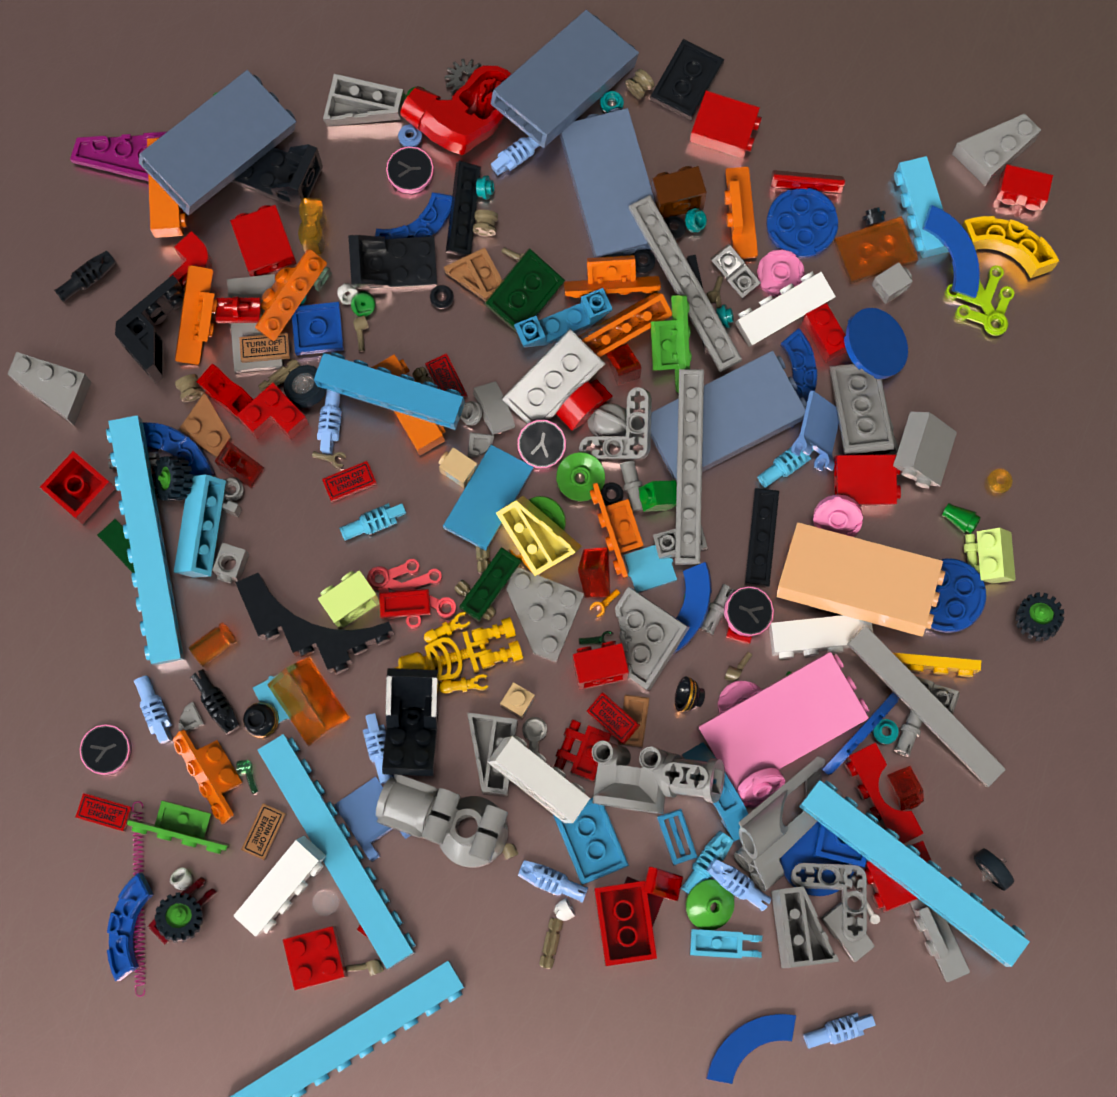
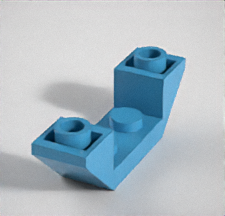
M601 288L582 296L580 304L541 320H538L537 316H533L514 324V327L523 347L544 346L558 341L569 329L577 333L591 327L613 311L604 289Z
M704 742L682 754L684 759L707 762L712 758L716 759ZM725 773L721 797L713 805L722 818V824L735 842L740 839L739 822L748 815V811Z

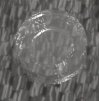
M330 890L317 892L312 901L315 912L323 916L333 914L339 905L337 895Z

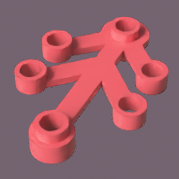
M409 559L405 564L389 570L382 566L372 568L368 572L367 582L373 590H377L379 593L389 592V589L396 592L417 590L416 588L430 583L433 585L439 584L442 580V574L438 569H431L427 574L403 583L394 580V578L406 573L415 575L419 572L420 565L418 561ZM410 563H415L417 565V568L414 571L408 570V565ZM438 573L439 578L433 581L430 579V575ZM376 576H384L383 582H375ZM430 596V607L436 609L442 618H450L456 613V604L453 599L444 597L439 600ZM450 605L451 611L444 613L442 607ZM409 616L406 618V623L411 629L420 627L422 622L420 616ZM412 617L418 618V623L416 625H411L409 623V620Z

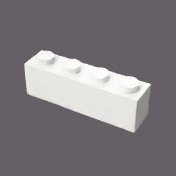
M812 271L800 278L801 284L794 287L791 283L779 290L782 295L775 299L769 296L759 302L761 307L752 311L750 307L738 314L740 319L735 324L748 347L836 297L822 272L815 275Z
M844 615L771 623L769 633L772 656L779 655V659L793 658L796 653H804L805 657L819 655V651L825 650L832 654L842 653L844 648H850L847 643L863 626H867L873 632L872 623Z
M505 737L487 762L563 823H574L590 799L584 794L585 789L575 782H569L565 778L566 774L560 769L552 768L545 763L547 759L536 751L534 753L526 747L527 743L520 737Z
M305 836L295 840L234 914V917L255 937L262 932L267 934L276 925L277 922L274 919L279 913L283 915L293 904L290 901L295 894L299 896L308 886L306 880L311 875L315 877L324 867L321 862L326 858V855Z

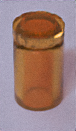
M222 622L219 624V627L213 628L188 648L200 665L204 667L230 648L231 644L234 645L237 640L230 628Z

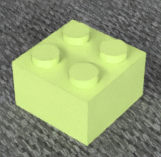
M360 570L356 573L354 571L349 572L341 579L342 582L335 587L333 585L327 587L320 593L322 596L318 598L338 629H344L380 604L376 593Z

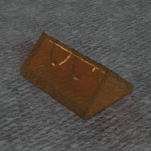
M310 657L286 667L267 684L308 747L350 719Z

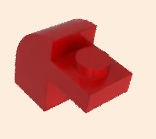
M192 231L174 246L177 254L185 262L170 276L173 275L179 281L182 288L186 286L189 266L212 268V260L206 246Z
M211 364L196 381L209 397L235 417L253 400L242 387L231 381L214 364Z
M597 379L591 383L587 381L569 396L556 415L573 431L586 423L594 411L600 406L607 404L613 395Z

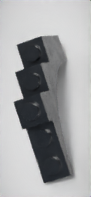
M259 573L235 582L257 635L261 640L265 638L266 641L275 639L280 636L279 632L284 631L295 656L300 655L301 658L311 655L315 652L314 649L318 647L326 668L330 673L340 674L349 669L348 665L353 664L349 654L359 655L368 650L367 646L377 643V645L384 644L391 640L390 636L394 635L389 621L370 628L355 630L330 629L312 624L294 615L282 606L270 593Z

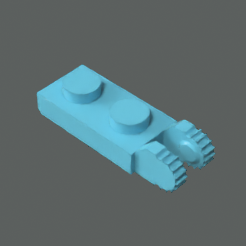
M691 929L690 955L762 958V952L758 950L742 951L743 940L760 942L763 936L743 934V932Z

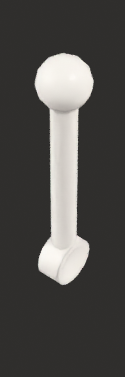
M853 875L851 878L852 885L856 889L858 877ZM867 901V911L870 915L869 920L872 924H878L880 917L874 914Z

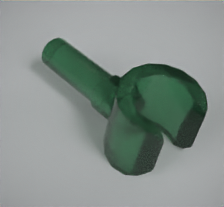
M605 631L601 636L579 638V644L595 643L601 645L605 643V635L611 636L614 633Z
M249 760L237 761L238 775L246 774L252 794L257 793L258 790L252 774V763Z

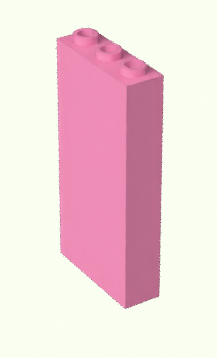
M827 652L698 726L715 758L722 760L724 771L736 791L739 785L753 773L767 768L779 770L869 719L866 714L869 712V709L862 698L857 699L853 692L857 688L850 676L845 678L841 668L844 665L837 654L833 656L831 652Z

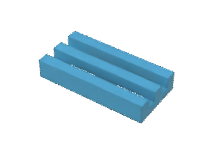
M679 809L658 816L657 819L673 866L697 858L682 810ZM675 816L679 818L690 855L686 856L673 818ZM666 819L669 820L681 858L677 859L664 822Z

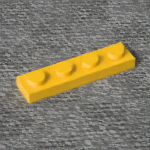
M893 653L911 672L921 673L924 669H929L938 675H948V672L951 671L958 672V676L973 677V673L976 674L981 671V660Z

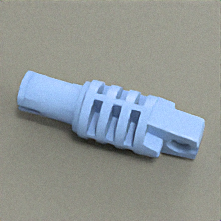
M529 136L527 138H519L518 141H515L498 154V158L491 163L492 170L499 176L508 169L509 171L515 169L523 161L533 156L534 150L540 145Z
M330 390L326 391L325 406L320 409L317 440H321L320 450L326 454H332L334 441H339L342 411L339 408L341 394Z
M149 676L137 678L134 680V683L142 700L140 708L151 734H156L159 743L164 744L173 740L169 727L172 726L161 697L154 692Z
M373 713L365 717L368 728L363 730L369 758L372 763H375L380 784H383L390 777L394 778V776L382 774L386 729L384 724L378 726L376 714Z
M716 858L708 866L706 871L720 886L737 898L747 899L761 911L768 907L761 902L762 900L770 904L771 897L756 888L753 880L734 866H730Z
M524 860L518 873L519 877L538 888L557 896L562 893L581 903L588 891V887L568 880L566 874L542 864Z
M856 1012L826 1022L823 1028L805 1033L803 1037L808 1049L828 1042L835 1045L864 1035L863 1030L876 1024L873 1015L867 1014L859 1017Z

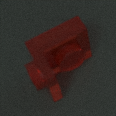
M911 766L887 775V780L898 799L901 811L914 809L924 802L923 788Z

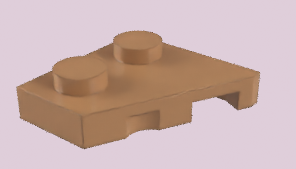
M485 247L444 267L446 274L484 301L487 300L502 281Z
M205 394L202 395L178 429L193 439L200 448L217 459L221 457L232 441L230 434Z

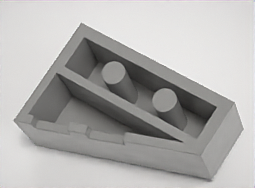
M334 74L323 121L328 127L401 120L400 111L406 95L403 89Z
M1023 114L958 142L952 155L986 186L1004 170L1006 164H1011L1035 142L1041 129L1026 114Z
M16 352L8 375L18 385L75 426L91 384L90 379L84 373Z
M467 712L482 793L508 797L510 780L487 761L505 737L516 736L518 720Z
M804 886L771 891L781 967L793 968L839 962L837 955L834 954L826 932L823 931L818 921V915Z

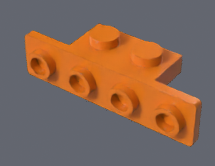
M749 167L726 168L727 190H724L725 205H729V213H726L727 227H731L733 248L742 259L757 258L758 250Z
M308 249L295 268L285 267L281 269L275 276L276 281L273 286L262 295L261 308L265 312L255 328L270 340L275 341L326 267L327 262Z
M635 255L587 258L588 280L564 282L565 296L573 298L582 297L601 288L604 289L606 295L609 293L627 295L631 292L653 293L661 290L659 276L636 277Z
M197 266L188 267L175 361L198 365L200 363L202 342H208V337H212L213 323H210L211 314L215 313L217 307V299H214V293H210L212 269Z
M594 483V489L590 490V495L594 505L599 503L601 513L597 514L601 528H607L609 536L605 537L609 552L614 550L617 560L613 561L616 574H622L623 578H626L628 574L621 553L644 546L629 500L605 506L598 483Z
M183 729L173 738L174 748L185 760L189 774L195 777L199 784L200 793L209 801L214 817L219 819L221 824H225L234 814L222 794L240 786L242 781L218 740L196 750Z

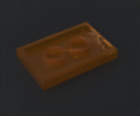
M902 216L834 239L850 284L879 275L898 262L903 267L915 263L919 259Z

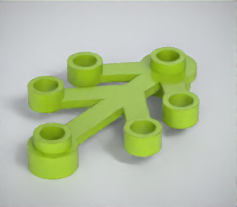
M998 265L991 267L988 272L989 280L985 289L979 279L976 298H970L959 293L956 295L950 294L949 289H952L953 284L948 285L945 290V296L950 300L959 298L982 307L985 314L973 311L967 305H960L955 312V316L960 321L969 319L983 324L985 331L993 336L1002 335L1007 330L1008 320L1004 315L1009 302L1014 297V290L1011 287H1003L998 294L1000 301L995 311L991 300L998 281L1004 275L1002 267ZM992 271H998L1000 276L995 277ZM1004 291L1009 292V298L1003 296ZM959 310H965L967 315L962 316ZM991 322H997L999 324V327L994 328Z

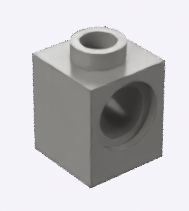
M898 262L876 276L872 286L886 304L910 288L913 282L912 275L906 267H902Z
M222 543L212 571L218 575L217 579L223 582L232 583V580L239 581L241 580L249 554L244 549ZM228 560H236V565L233 569L225 570L224 565Z

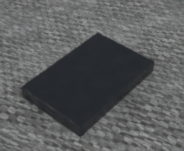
M683 39L651 94L650 100L692 120L702 103L705 91L709 90L724 64V59Z

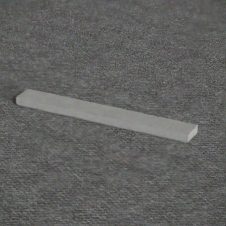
M649 195L629 205L632 216L675 293L687 296L689 303L688 316L719 372L741 362L740 354L651 196Z
M679 369L675 564L683 565L700 564L704 370Z
M863 626L847 643L986 787H990L1006 770L867 626Z

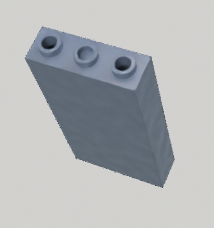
M585 10L493 90L491 105L542 148H545L635 67L639 52L631 44H628L619 37L614 30L602 23L597 16Z
M246 70L143 150L139 155V164L189 216L293 133L297 121L290 110H285L276 95L268 92L263 87L259 77L252 75Z
M615 108L606 114H591L585 119L575 120L559 135L594 258L630 256L638 250L650 251L649 244L629 210V205L649 195L654 203L655 199L628 108Z
M774 351L704 385L702 472L803 421L807 403L803 397L799 399L795 391L797 390V385L791 376L787 377L783 370L786 368L785 363L780 355L776 357ZM679 399L651 412V438L676 483Z

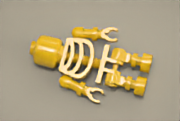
M461 612L450 622L447 623L445 621L441 623L442 626L434 630L431 629L424 634V640L429 643L425 646V656L421 652L401 656L398 659V666L394 668L435 670V668H438V680L441 682L439 689L444 694L458 690L467 692V689L484 691L489 688L488 685L481 687L478 684H474L478 683V680L481 678L486 679L487 675L484 674L477 675L471 679L462 677L461 680L453 681L459 678L462 673L463 659L470 658L474 673H477L479 668L476 659L480 660L483 669L495 666V663L502 660L503 663L507 662L508 658H512L513 662L523 660V655L518 640L508 643L509 648L505 649L502 647L499 648V651L492 652L491 649L486 650L485 647L489 643V639L493 637L498 639L501 638L500 635L505 634L506 639L516 636L511 617L501 619L502 625L497 626V624H493L492 628L484 629L481 627L472 630L471 633L474 641L472 643L470 642L468 632H462L466 649L459 650L453 640L442 636L446 634L450 636L452 631L465 629L470 625V621L466 624L458 623L459 618L466 615V612ZM442 644H448L454 649V652L448 653ZM480 647L481 652H473V648ZM434 648H439L444 655L440 657ZM458 662L457 671L451 674V663ZM443 665H447V673L445 675H442Z

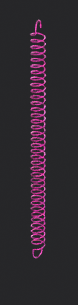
M136 801V802H134L133 805H132V812L138 813V814H134L133 817L137 818L136 820L143 819V817H136V816H135V815L143 814V812H135V811H133V806H134V804L137 803V802H138V803H141L142 809H143V804H142V802ZM135 833V834H133L134 837H139V838H135V839L144 838L143 836H136V834H141V833ZM133 839V841L138 842V843H134V844H133V846H137V848H134V849H139V848H143V847H144V846L135 845V844H139V843H144V841H137V840ZM133 849V851H138V852L134 853L133 855H134V856H140V857L133 858L134 861H140V862H135V863H133V865L139 866V867L133 868V870L138 871V872H134V873H133L134 875H136L135 873L144 872V870L136 869V868L144 867V865H137V864H136V863L144 862V860H136L137 858H142V857H144V856H143V855H135V854L143 853L144 851L134 850V849ZM139 913L140 915H138V917L144 916L145 914ZM137 918V919H141V920H138V921H136V922L144 921L145 919H144V918ZM135 923V924H142V925H137V926L134 927L135 929H142V930L134 931V933H136V934H141V935L134 936V938L141 939V940H136V941H134V943L140 944V945L134 946V948H139V949H140V950L134 951V953H140V955H136L135 958H141V959H140V960H136V961H141V960H145V958H143V957H137V956L145 955V953H143V952H137V951L145 950V948L137 947V946L145 945V943H141V942H137V941L145 940V938H139V937H138V936H143V935H145V933H138V931H143V930H145V929H144V928H137V927L143 926V925H145V924H144V923ZM137 962V963H142V964H139L138 966H141V965H145V964H146V963H144V962ZM138 967V968H143V969H139V970H135V971H134L135 973H143V974H139V975H135V976H134V977H136V978H143V979H139V980H135V981H134V982H136V983H143V984H139V985H135V986H134V987H135V993H136V986H140V985L146 984L145 982H138V981H140V980L146 979L145 977H137V976L146 974L145 972H137V971L145 970L146 968H144V967Z

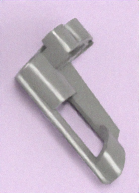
M817 756L739 822V837L742 847L734 853V858L741 868L751 873L750 877L754 884L762 891H767L784 876V870L779 859L817 822V820L803 811L785 826L783 825L782 814L787 796L805 782L806 797L819 780L822 781V767L826 764L824 758Z

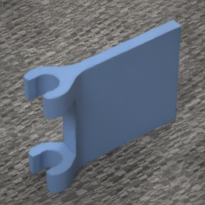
M810 391L801 432L793 443L791 452L796 456H800L802 450L806 455H810L813 449L820 454L814 462V468L823 471L825 464V468L833 471L835 462L832 452L839 425L836 406L815 391Z
M374 777L334 805L371 862L380 857L372 843L393 830L377 823L376 807L383 789L377 777ZM400 831L405 839L411 836Z

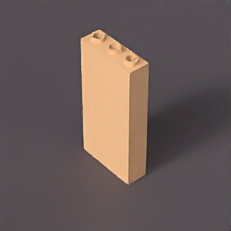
M797 522L778 585L777 597L923 637L925 628L931 629L934 615L930 614L931 606H937L940 593L935 592L937 585L942 586L945 571L941 570L943 561Z

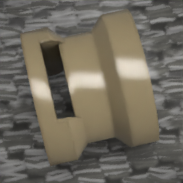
M638 69L633 78H628L625 81L627 89L637 99L644 97L645 92L655 86L652 78L643 69Z
M490 210L475 211L474 218L476 219V224L473 225V232L481 236H494L497 230L495 222L498 221V214Z
M197 374L186 375L175 382L176 388L181 392L180 398L182 402L186 403L197 400L205 393L203 388L199 387V384L196 382L199 379Z

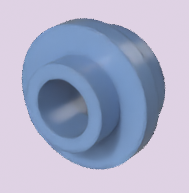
M408 124L400 129L398 138L403 146L416 147L422 140V133L413 125ZM411 132L414 134L412 138L406 137L407 133Z

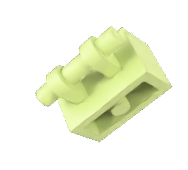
M1002 528L977 531L978 543L975 541V534L965 535L966 544L963 547L964 553H967V563L977 570L982 581L994 584L1016 580L1012 533ZM977 552L979 553V565L977 564Z

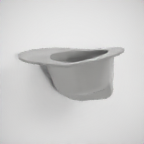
M608 402L600 406L588 419V427L595 436H626L627 409L617 404ZM639 417L633 421V427L636 430L643 428V423ZM633 433V437H637L639 443V437H643V434L638 435ZM613 441L611 443L612 445L621 448L619 442Z

